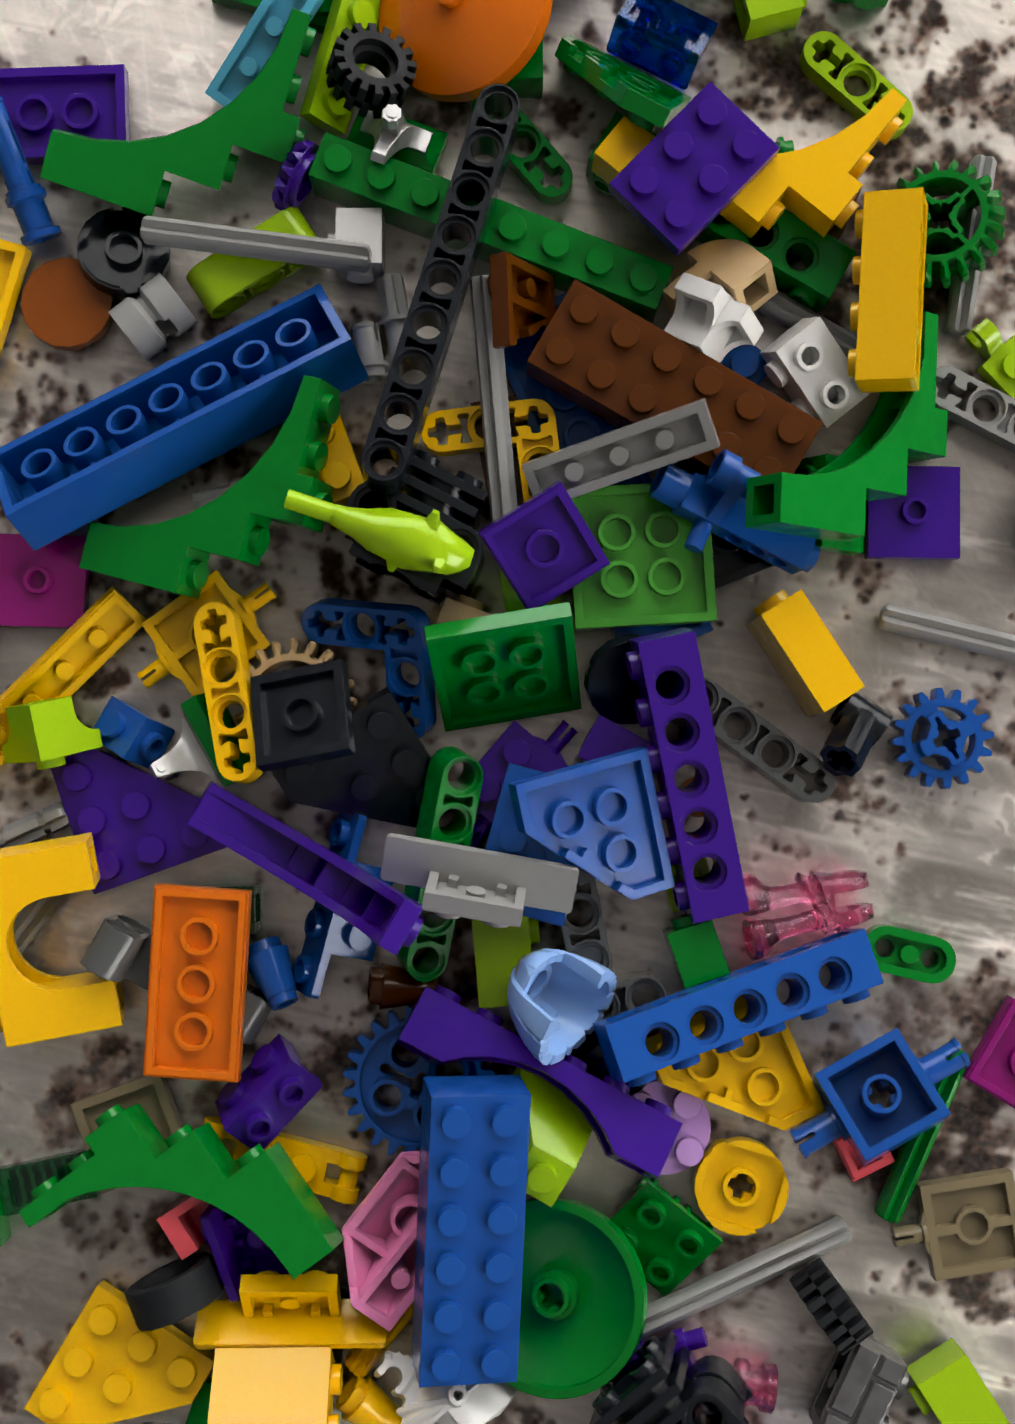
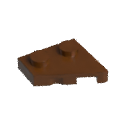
M508 252L490 255V274L487 286L491 296L493 348L501 349L517 344L518 339L530 337L539 332V329L548 326L555 314L554 276Z

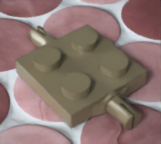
M1004 1167L917 1181L918 1223L896 1227L891 1226L890 1228L893 1235L891 1236L896 1248L916 1243L923 1244L927 1251L930 1275L935 1281L1014 1269L1015 1182L1013 1171Z

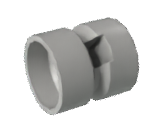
M160 272L139 288V298L134 299L128 296L108 311L146 361L167 346V336L179 337L198 322Z

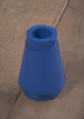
M278 936L268 937L249 946L248 971L267 1002H269L273 1011L281 1010L296 1003L299 999L296 994L288 945H282Z

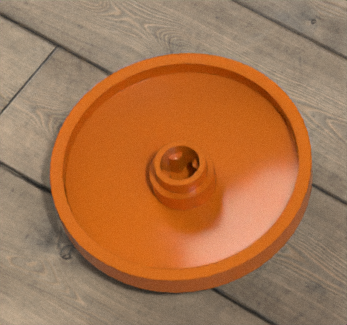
M381 0L379 32L382 33L384 26L391 29L389 37L394 40L400 35L405 40L402 49L410 47L414 53L411 61H416L417 69L414 73L416 76L411 85L412 88L422 95L437 101L466 102L477 99L481 91L489 85L496 83L507 84L525 67L536 52L546 32L553 0Z

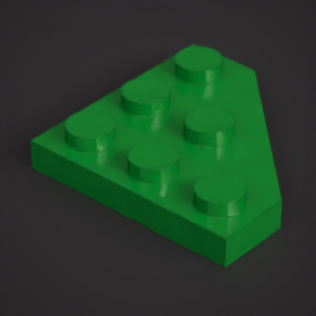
M573 35L561 38L554 55L564 63L563 68L566 71L585 79L596 88L595 94L629 111L628 120L649 131H654L655 126L664 128L692 98Z

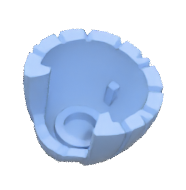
M544 948L526 954L518 961L509 977L507 1002L517 1032L525 1046L538 1061L546 1066L560 1062L565 1058V1054L569 1056L573 1049H577L586 1040L585 1034H591L594 1031L592 1023L602 1020L604 1016L602 1010L609 1008L615 994L613 991L616 989L617 981L615 979L617 977L614 975V972L591 959L559 949Z

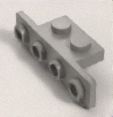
M389 833L385 840L380 878L384 881L425 888L422 904L423 910L433 912L441 918L457 919L464 917L480 920L494 928H505L508 926L520 928L524 906L567 914L572 911L579 868L575 865Z

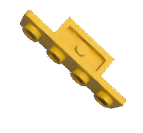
M319 1270L305 1272L295 1279L290 1274H279L275 1271L241 1274L239 1288L241 1301L231 1302L229 1299L214 1300L211 1304L198 1311L193 1337L194 1347L198 1350L270 1347L353 1349L384 1348L387 1345V1330L351 1306L350 1299H341L338 1274H328Z

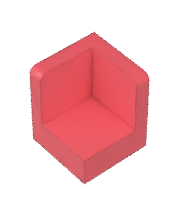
M184 1195L168 1205L156 1219L181 1260L197 1251L203 1243L204 1238L201 1233L200 1217L210 1205L189 1195Z

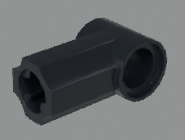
M859 691L840 702L829 720L833 727L819 753L823 758V768L834 776L847 775L853 777L862 768L871 747L884 734L893 716Z

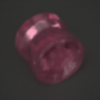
M737 1357L733 1367L754 1391V1395L743 1404L745 1407L747 1405L756 1406L760 1412L772 1414L778 1392V1369L776 1364L764 1362L761 1366L752 1365L748 1359Z

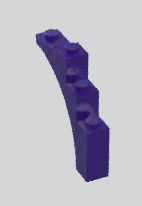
M210 781L187 819L189 826L223 844L311 897L359 929L378 946L394 955H397L402 945L408 948L414 942L422 927L424 917L420 914L423 908L422 904L367 873L356 864L315 842L304 833L213 781Z

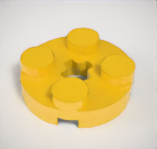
M734 1136L727 1139L719 1138L714 1140L704 1152L701 1161L696 1164L693 1173L692 1188L699 1209L712 1226L727 1234L747 1236L757 1233V1229L763 1228L768 1223L771 1225L775 1222L786 1206L789 1183L782 1164L768 1146L756 1139ZM739 1174H746L747 1182L753 1184L751 1191H742L740 1197H734L733 1189L728 1185L730 1179L737 1178Z

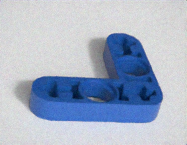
M335 598L321 599L305 608L301 617V625L304 633L310 640L324 645L384 650L386 684L405 715L411 709L412 717L419 718L420 723L414 726L413 719L407 717L419 738L432 730L436 723L435 681L424 626L431 625V621L425 611L413 605ZM359 613L368 615L374 622L375 631L373 636L363 634L358 628L357 616ZM322 614L323 618L328 621H338L342 618V623L335 624L327 629V624L319 621V615ZM406 620L407 627L414 628L415 634L409 637L408 630L397 628L389 632V626H397ZM407 662L416 667L419 673V683L417 685L410 684L403 678L401 673L402 663ZM418 695L419 697L413 701V696Z

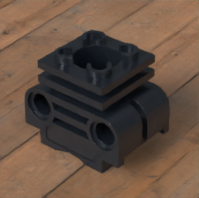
M416 449L408 478L403 488L396 493L382 495L372 491L364 482L358 485L351 493L345 506L365 509L383 506L427 517L433 509L440 511V521L475 550L470 567L462 572L449 575L417 572L398 567L394 572H390L387 570L385 559L367 551L350 536L345 535V538L353 542L349 553L356 557L355 562L357 565L377 575L397 578L408 584L419 596L440 605L447 590L457 595L462 594L469 597L483 570V544L477 530L480 526L479 514L485 516L488 511V493L481 489L483 482L478 478L460 470L455 476L438 467L440 460L427 452ZM392 466L389 474H392L397 468Z
M670 1330L660 1340L656 1336L646 1340L635 1352L639 1358L624 1370L622 1369L607 1384L600 1387V1394L592 1403L594 1412L590 1424H749V1421L744 1416L745 1405L743 1403L754 1395V1391L724 1358L715 1355L704 1356L688 1367L691 1352L683 1346L674 1353L678 1337Z

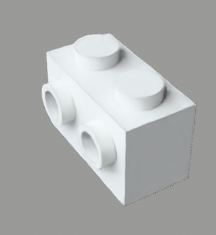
M820 316L802 318L760 352L767 363L764 366V370L772 383L778 388H784L792 400L790 404L823 422L821 428H828L870 394L861 393L855 378H849L848 358Z

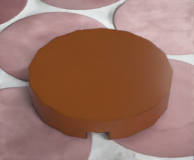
M61 257L45 262L31 273L23 287L21 309L25 323L40 341L56 350L74 352L85 349L84 346L90 345L92 342L97 343L102 339L114 321L108 311L116 306L114 296L96 289L84 277L76 258Z

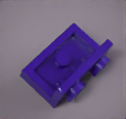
M278 1034L269 1044H265L257 1050L250 1065L241 1073V1079L238 1083L227 1082L215 1104L226 1132L250 1149L259 1143L265 1149L322 1088V1083L316 1075L302 1066L293 1044Z
M212 1204L202 1213L200 1217L201 1233L205 1242L210 1245L217 1264L219 1279L223 1286H225L231 1302L241 1301L239 1295L241 1274H257L261 1271L289 1274L274 1252L253 1231L236 1218Z

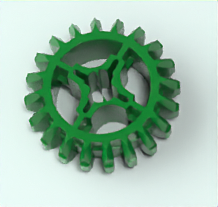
M955 159L949 164L948 170L944 171L940 170V164L934 160L930 167L931 173L925 175L920 168L915 166L912 171L914 181L910 183L905 179L899 178L896 183L897 189L924 188L928 203L924 287L927 289L933 284L934 278H941L942 286L947 289L951 284L950 276L958 274L962 282L966 283L969 280L968 268L970 266L975 270L983 272L986 268V261L983 256L995 257L998 253V245L995 241L1001 240L1005 236V227L1000 223L1006 219V208L998 206L1002 201L1000 190H990L992 179L988 174L976 179L977 168L973 164L963 173H959V163ZM950 196L943 200L934 199V197ZM975 208L981 220L975 234L968 241L964 237V229L961 225L967 220V213ZM944 220L949 221L950 229L948 227L940 229L939 225L937 229H933L932 221L934 223L941 221L942 225ZM944 249L950 252L940 255L929 254L934 250Z

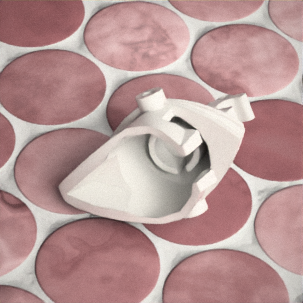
M392 1351L384 1353L381 1356L380 1366L374 1371L376 1378L381 1377L386 1370H393L399 1376L398 1385L392 1390L391 1395L393 1397H400L403 1401L402 1407L396 1410L397 1415L402 1417L401 1424H486L505 1410L517 1392V1389L507 1383L419 1388L412 1359L408 1354L403 1356L400 1351L398 1353Z

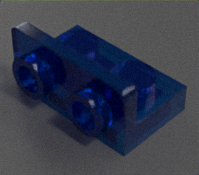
M626 0L617 13L606 50L608 53L685 90L692 80L698 62L712 41L719 23L673 0Z

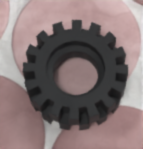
M361 23L353 24L351 31L348 27L342 30L340 37H337L326 67V74H328L326 82L328 88L335 87L332 96L336 101L343 97L346 99L343 106L345 109L351 111L353 106L360 108L358 116L366 118L368 111H372L374 119H381L382 109L387 104H396L399 108L403 106L416 76L414 73L417 65L416 61H411L414 55L411 48L402 49L405 40L400 35L394 40L390 38L392 30L385 26L382 33L377 32L375 23H368L365 31ZM356 64L371 65L377 68L385 78L371 77L364 73Z
M820 1257L789 1279L810 1313L842 1355H845L874 1333Z

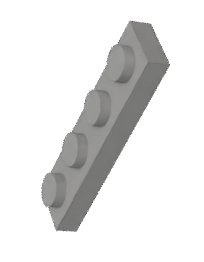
M703 398L523 463L521 466L533 497L560 481L572 499L718 448L721 444L706 400Z

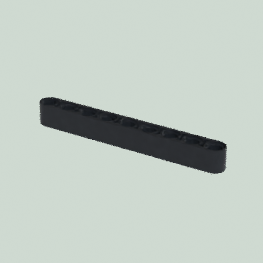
M496 83L489 85L481 91L477 98L362 453V467L366 484L372 491L378 494L390 495L396 493L403 488L408 478L517 136L520 100L518 94L505 84ZM497 112L507 117L499 120L493 119L488 115ZM484 154L493 157L494 160L484 163L474 158ZM466 197H474L480 200V203L475 206H466L460 200ZM456 239L465 242L467 246L460 250H452L445 244ZM437 283H447L454 290L447 294H437L432 291L431 287ZM433 326L440 331V334L435 338L424 339L418 336L416 332L421 327ZM410 370H419L426 375V378L417 384H409L401 377ZM397 414H404L412 420L407 428L401 430L393 429L387 424V421ZM381 459H391L398 465L392 474L386 476L375 473L372 467L374 463Z

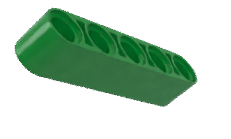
M453 746L443 747L437 750L431 757L415 837L470 847L483 783V770L474 758L461 749ZM459 762H463L461 776L454 781H448L450 768ZM449 809H454L455 815L453 820L448 825L439 827L441 815ZM406 885L404 894L423 904L425 888ZM434 913L424 916L422 927L414 942L408 948L402 945L396 957L415 980L421 982L432 981L444 972L448 962L456 919L441 918ZM429 947L427 954L422 959L412 961L418 949Z

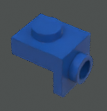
M111 696L93 728L100 729L103 746L123 759L150 769L151 763L161 758L175 733L171 727L150 718L130 704L114 696Z

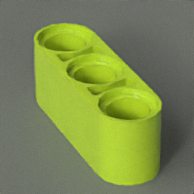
M298 207L286 208L253 228L256 230L317 237ZM213 253L196 264L188 272L186 279L210 317L219 319L236 311L307 265Z

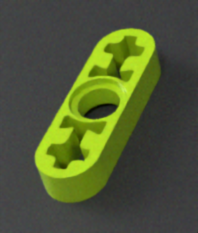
M820 31L812 34L807 39L799 59L802 72L856 120L871 110L866 106L871 102L875 93L880 95L877 103L892 88L907 99L898 115L904 122L891 140L901 136L913 116V106L909 98L834 33ZM824 49L830 53L828 60L824 59L817 63L813 59L815 53H821ZM843 63L845 66L841 69L837 79L835 80L832 77V74L834 70H838L840 64ZM850 76H859L867 83L868 92L862 96H852L845 90L844 80Z

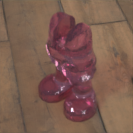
M810 871L809 876L797 872L795 883L774 886L764 885L754 874L742 873L750 910L742 912L744 915H758L773 909L807 903L810 907V910L786 916L743 920L742 934L744 945L752 961L766 957L773 946L785 938L822 930L824 934L831 931L838 934L849 927L859 925L874 918L872 903H855L836 907L834 894L851 892L870 886L866 871Z

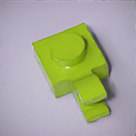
M985 318L964 339L985 359L976 371L990 386L1015 398V335L1004 343L998 328L988 318Z

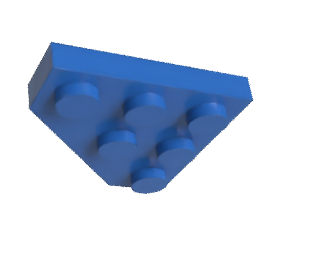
M638 746L508 783L518 831L631 900L675 887L647 748Z

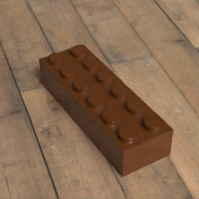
M576 279L527 359L526 376L618 429L705 398L721 445L718 448L676 462L698 474L707 475L712 462L723 449H727L742 457V464L761 473V476L778 472L794 474L823 424L820 420Z

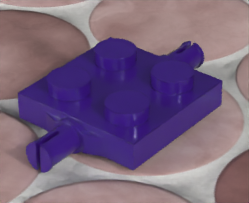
M514 720L478 763L483 770V783L476 814L479 819L474 824L472 838L478 831H480V834L470 847L478 848L489 836L509 763L545 773L568 767L560 752L578 732L571 727L564 737L559 740L560 735L569 726L566 721L562 720L561 724L545 741L531 735Z

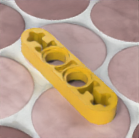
M209 602L203 605L194 617V633L216 764L224 778L240 784H249L256 781L263 772L256 766L250 682L251 672L242 621L239 614L229 606L220 602ZM216 615L227 620L226 624L220 626L219 632L221 641L229 645L232 644V647H221L218 634L209 630V626L216 623ZM226 657H232L236 663L234 676L227 682H219L215 676V668L218 662ZM232 703H240L244 709L242 722L234 728H227L223 722L225 708ZM248 735L247 739H238L241 753L250 756V762L243 765L244 772L232 767V761L239 759L240 754L238 744L230 741L227 742L228 737L241 738Z

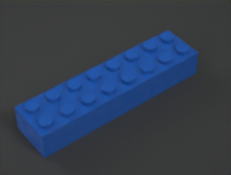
M318 284L0 447V500L7 519L35 551L284 423L292 410L304 375L321 378L340 390V393L370 379L348 332L322 286Z

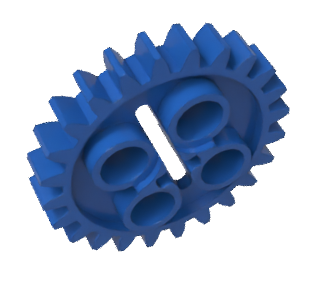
M413 1005L407 1006L405 1018L400 1019L393 1009L389 1010V1025L387 1026L376 1018L372 1020L371 1027L375 1036L372 1037L361 1032L357 1040L365 1050L351 1049L347 1056L358 1066L348 1067L343 1071L344 1077L355 1081V1084L349 1085L343 1090V1096L357 1098V1101L349 1107L348 1115L363 1114L364 1118L357 1128L358 1132L366 1131L372 1127L375 1133L371 1145L375 1146L385 1138L389 1141L388 1155L390 1156L395 1153L399 1145L405 1147V1152L415 1151L416 1148H420L421 1115L419 1109L422 1106L423 1086L420 1091L412 1089L413 1080L411 1078H415L418 1072L425 1073L427 1077L441 1076L437 1070V1065L418 1056L415 1060L407 1062L399 1059L394 1052L395 1042L413 1009ZM459 1061L463 1067V1072L460 1076L495 1075L494 1067L481 1066L483 1061ZM383 1063L391 1065L392 1068L403 1073V1075L387 1073L381 1070L380 1065ZM384 1084L394 1085L401 1093V1100L393 1105L384 1104L378 1099L376 1089Z

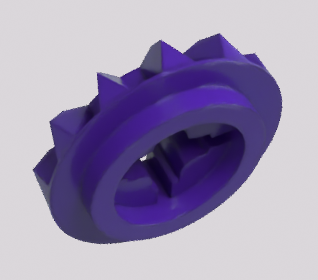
M308 139L299 141L295 144L293 150L287 153L286 160L280 166L279 175L274 181L275 188L272 192V201H274L276 209L282 211L289 207H300L312 190L308 173L319 148L316 143Z

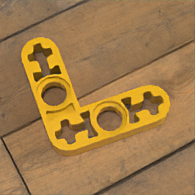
M541 399L508 401L509 413L514 412V422L528 420L529 412L537 411L539 418H547L548 421L541 424L540 432L532 433L528 425L515 426L517 437H512V447L517 449L523 503L533 496L529 495L530 488L521 465L535 456H544L560 450L553 408ZM481 405L438 410L430 413L426 418L421 434L426 449L436 456L444 457L485 452L484 439L480 438L475 432V425L482 417ZM468 418L467 431L471 441L469 443H462V433L449 435L447 439L448 444L439 445L436 437H429V433L437 430L438 423H445L448 430L462 429L459 419Z

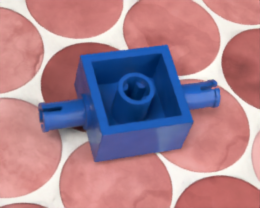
M895 1028L815 1073L813 1083L826 1104L824 1106L826 1112L795 1129L789 1130L795 1144L814 1135L813 1138L799 1145L798 1149L805 1159L808 1158L810 1154L841 1137L844 1141H848L864 1167L945 1121L951 1112L937 1092L935 1084L971 1065L966 1052L949 1061L946 1060L959 1052V1049L962 1048L961 1044L955 1038H952L943 1046L918 1058L910 1049L899 1029ZM875 1087L880 1093L888 1091L891 1094L887 1102L888 1108H883L880 1103L871 1104L869 1099L873 1093L872 1088Z

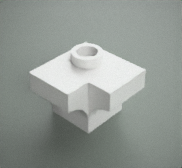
M685 272L675 285L676 307L664 331L721 363L729 351L738 346H755L764 329L749 305L735 301L721 285Z

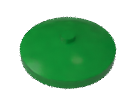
M558 1197L552 1208L536 1198L526 1200L518 1376L517 1382L506 1383L526 1394L540 1398H576L591 1393L607 1384L622 1370L636 1351L645 1329L648 1313V1293L645 1274L638 1255L628 1238L603 1213L590 1205L565 1197Z

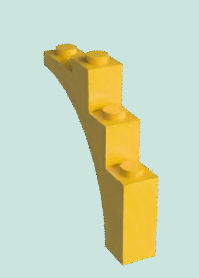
M892 88L866 115L838 134L803 149L777 154L719 214L750 238L756 234L761 226L769 230L785 208L823 238L834 225L842 229L860 206L854 199L863 186L858 179L874 159L869 152L878 141L886 146L904 122L898 115L907 99ZM623 116L595 150L591 171L609 184L656 136Z

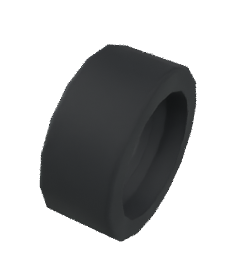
M207 1252L189 1255L183 1260L180 1258L150 1272L132 1284L125 1292V1297L137 1328L140 1331H152L181 1321L200 1311L218 1298L224 1287L219 1279L212 1256Z

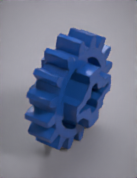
M942 688L931 689L930 700L923 692L914 694L915 707L907 703L901 704L898 709L905 716L904 719L893 720L890 723L891 727L899 731V735L889 739L888 745L899 746L901 751L892 759L893 762H907L909 766L906 768L904 776L914 778L920 773V786L931 787L935 779H937L939 789H950L952 778L958 784L969 783L966 771L981 773L984 769L977 761L978 758L992 755V751L983 746V741L993 738L994 732L983 731L981 726L990 718L988 713L975 715L973 710L976 708L978 701L974 698L961 703V691L957 689L951 690L946 698ZM937 707L949 709L961 718L958 720L946 718L943 711H939ZM917 722L919 728L915 740L912 741V731ZM945 730L948 738L942 741L943 746H936L933 739L939 736V731ZM969 736L968 749L966 751V754H964L963 749L965 746L966 739ZM928 756L935 758L938 765L943 766L944 770L929 767L920 759Z

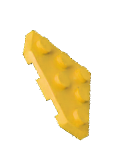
M742 995L735 1000L733 1007L736 1018L741 1020L746 1015L748 1009L747 1001ZM700 1011L696 1012L690 1020V1030L695 1037L699 1036L705 1028V1019ZM786 1021L787 1028L781 1032L760 1037L758 1032L743 1037L744 1045L737 1049L716 1053L714 1048L699 1054L701 1061L693 1066L673 1070L672 1065L655 1071L658 1083L784 1131L825 1110ZM659 1030L646 1036V1048L651 1054L658 1051L661 1047L662 1035Z
M103 1280L95 1288L24 1409L46 1424H110L189 1405L195 1400L212 1372L215 1353L211 1350L195 1349L193 1338L172 1324L152 1331H140L137 1328L125 1294Z

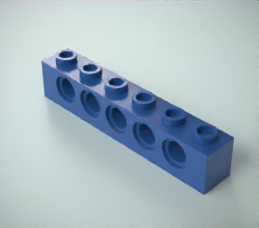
M865 928L844 929L731 971L730 974L683 989L592 1024L611 1079L622 1083L628 1082L629 1087H636L657 1078L655 1071L672 1065L673 1070H680L701 1061L699 1054L715 1048L716 1053H724L737 1049L744 1045L742 1038L758 1032L759 1036L763 1037L781 1032L787 1028L785 1021L800 1016L801 1020H809L822 1016L829 1012L828 1004L841 999L843 1004L866 999L870 996L868 989L883 984L884 981ZM824 964L828 966L831 973L830 981L826 987H823L819 980V971ZM784 979L789 986V996L782 1004L777 998L776 991L778 984ZM742 995L747 1001L748 1009L746 1015L741 1020H738L734 1014L733 1007L735 1000ZM700 1011L705 1019V1028L699 1036L695 1037L690 1030V1020L696 1012ZM657 1028L662 1035V1044L658 1051L651 1054L646 1048L645 1040L649 1031Z

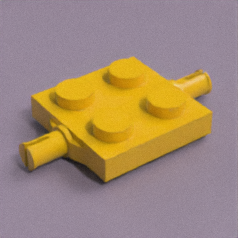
M215 570L208 576L205 586L201 589L199 599L180 595L141 623L153 640L159 658L142 671L137 672L138 678L143 680L142 683L149 689L170 673L183 682L192 696L203 694L204 687L194 633V617L197 611L209 602H220L234 609L242 621L248 660L251 663L256 659V650L262 649L266 652L272 647V644L260 629L254 612L277 596L267 582L264 581L263 584L243 597L233 591L222 574ZM216 615V623L210 625L209 630L218 634L221 647H232V644L229 645L221 641L219 632L220 626L226 624L227 620ZM232 657L220 660L215 668L217 680L224 682L233 676L236 672V663Z

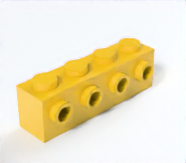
M923 187L864 192L863 209L856 210L855 236L856 239H862L861 256H854L852 263L853 284L859 285V302L851 303L850 328L852 332L857 331L856 349H849L847 368L849 378H855L861 393L919 391L928 203Z

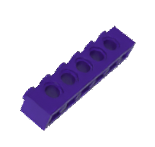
M683 627L629 639L632 651L625 653V661L631 681L638 680L641 698L635 699V711L640 727H647L650 745L644 747L648 750L652 774H657L660 791H657L656 795L661 820L666 819L669 837L665 839L671 866L675 865L678 882L674 883L675 887H672L676 908L678 911L684 910L685 914L694 924L750 911L695 630ZM672 670L677 679L674 690L667 695H659L656 690L658 676L665 671ZM675 718H683L686 724L684 735L676 741H668L665 736L667 724ZM684 765H693L695 775L692 782L687 786L677 787L674 780L677 770ZM702 811L704 815L702 826L694 832H685L684 821L686 817L692 812ZM705 857L712 858L713 865L710 872L703 877H694L693 868L697 861Z

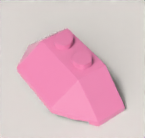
M420 1151L401 1152L341 1228L342 1236L344 1237L343 1245L351 1306L389 1332L414 1301Z

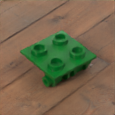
M641 1176L633 1187L635 1194L610 1219L621 1229L635 1249L641 1262L646 1282L663 1296H666L723 1243V1239L713 1231V1226L709 1221L704 1222L691 1211V1206L688 1204L681 1206L679 1204L680 1198L677 1195L670 1197L669 1193L658 1184L656 1178L648 1179Z

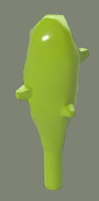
M289 489L283 508L331 523L330 525L353 538L367 551L385 559L387 570L390 572H394L398 567L405 570L445 575L459 573L470 567L475 550L441 522L440 511L434 509L427 517H423L395 508L365 509L347 507Z

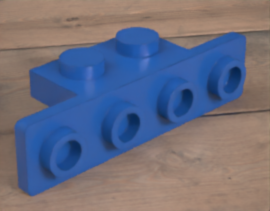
M339 812L338 818L333 821L330 827L329 850L392 886L393 882L384 881L380 878L382 866L356 861L367 817L357 813L350 815ZM315 901L313 909L309 911L305 920L304 930L306 937L302 952L294 962L293 975L296 990L309 998L318 999L331 954L372 962L377 944L352 924Z

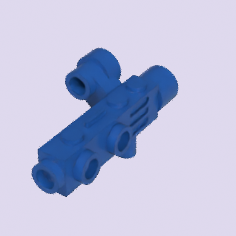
M727 449L721 450L712 462L707 475L696 472L691 475L672 464L659 469L650 486L648 495L672 508V513L693 523L684 547L689 551L702 553L711 532L790 574L800 571L807 573L815 566L821 552L820 547L814 545L816 539L745 527L747 478L761 476V473L742 464V457Z

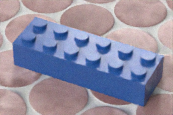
M520 1075L423 1077L412 1332V1361L419 1388L517 1382L531 1094Z

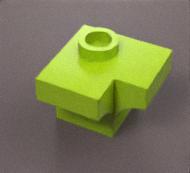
M71 696L48 698L5 708L9 724V737L7 742L2 745L5 764L36 762L37 770L49 769L65 765V756L103 747L100 729L88 728L78 720Z

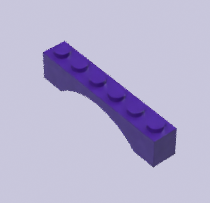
M436 985L434 990L428 987L424 988L395 1044L437 1066L457 1061H491L512 1065L539 1076L560 1090L580 1110L595 1132L605 1156L646 1178H659L683 1124L670 1117L673 1111L671 1108L651 1098H646L643 1103L628 1095L630 1090L628 1085L613 1080L607 1075L604 1076L603 1080H600L587 1073L588 1065L572 1055L568 1056L565 1054V1058L560 1062L552 1065L548 1064L547 1066L543 1065L525 1046L520 1035H516L501 1027L504 1020L498 1015L483 1008H478L476 1013L459 1004L462 998L445 987Z

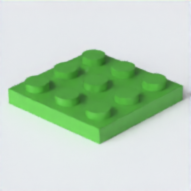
M652 483L610 485L572 498L573 503L610 562L608 566L572 587L575 631L716 622L717 608L711 532L702 553H694L686 549L684 544L693 523L672 513V508L649 497V489Z

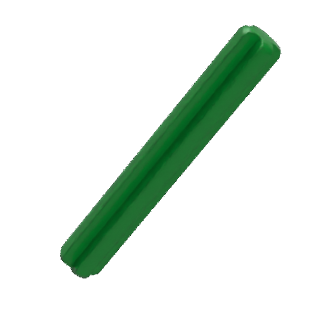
M959 1049V1052H958V1053L952 1055L951 1057L947 1058L946 1060L949 1061V1060L953 1059L954 1057L960 1055V1054L963 1053L964 1051H962V1050ZM966 1067L935 1084L937 1092L948 1109ZM943 1122L901 1145L874 1207L875 1213L880 1218L895 1224L901 1221Z

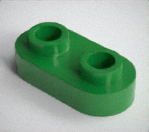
M887 924L874 925L866 930L880 972L935 984L945 981L955 969L956 955L954 949L942 938ZM886 939L889 942V951L885 955L879 956L876 953V944L879 940ZM926 950H932L934 953V961L929 966H924L921 962V956Z

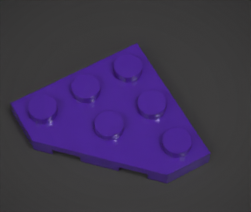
M99 748L65 757V765L50 768L73 835L92 832L101 876L96 888L92 889L94 895L227 848L187 824V819L201 797L178 788L162 778H155L153 774L115 758Z

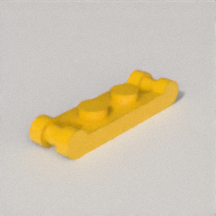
M206 1116L204 1118L203 1125L209 1122L222 1142L225 1138L237 1141L234 1154H231L235 1161L250 1150L249 1147L224 1130L220 1117ZM280 1132L264 1149L266 1150L279 1142L314 1194L329 1197L343 1204L352 1205L357 1203L360 1187L357 1186L359 1172L365 1171L368 1155L365 1153ZM329 1163L341 1167L338 1180L326 1177Z

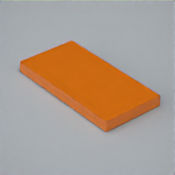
M161 883L154 885L143 1076L234 1083L240 1081L252 890Z

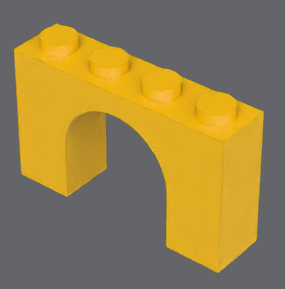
M92 832L0 848V1033H4L6 1047L123 1025L127 1007L121 981H109L92 972L68 976L44 973L25 960L17 947L14 934L17 914L28 904L47 897L96 888L101 876Z

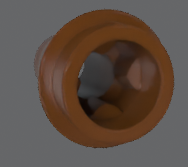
M382 963L381 967H370L367 990L368 1005H379V1010L413 1005L417 1002L425 987L432 990L435 989L436 979L421 982L415 980L405 968Z

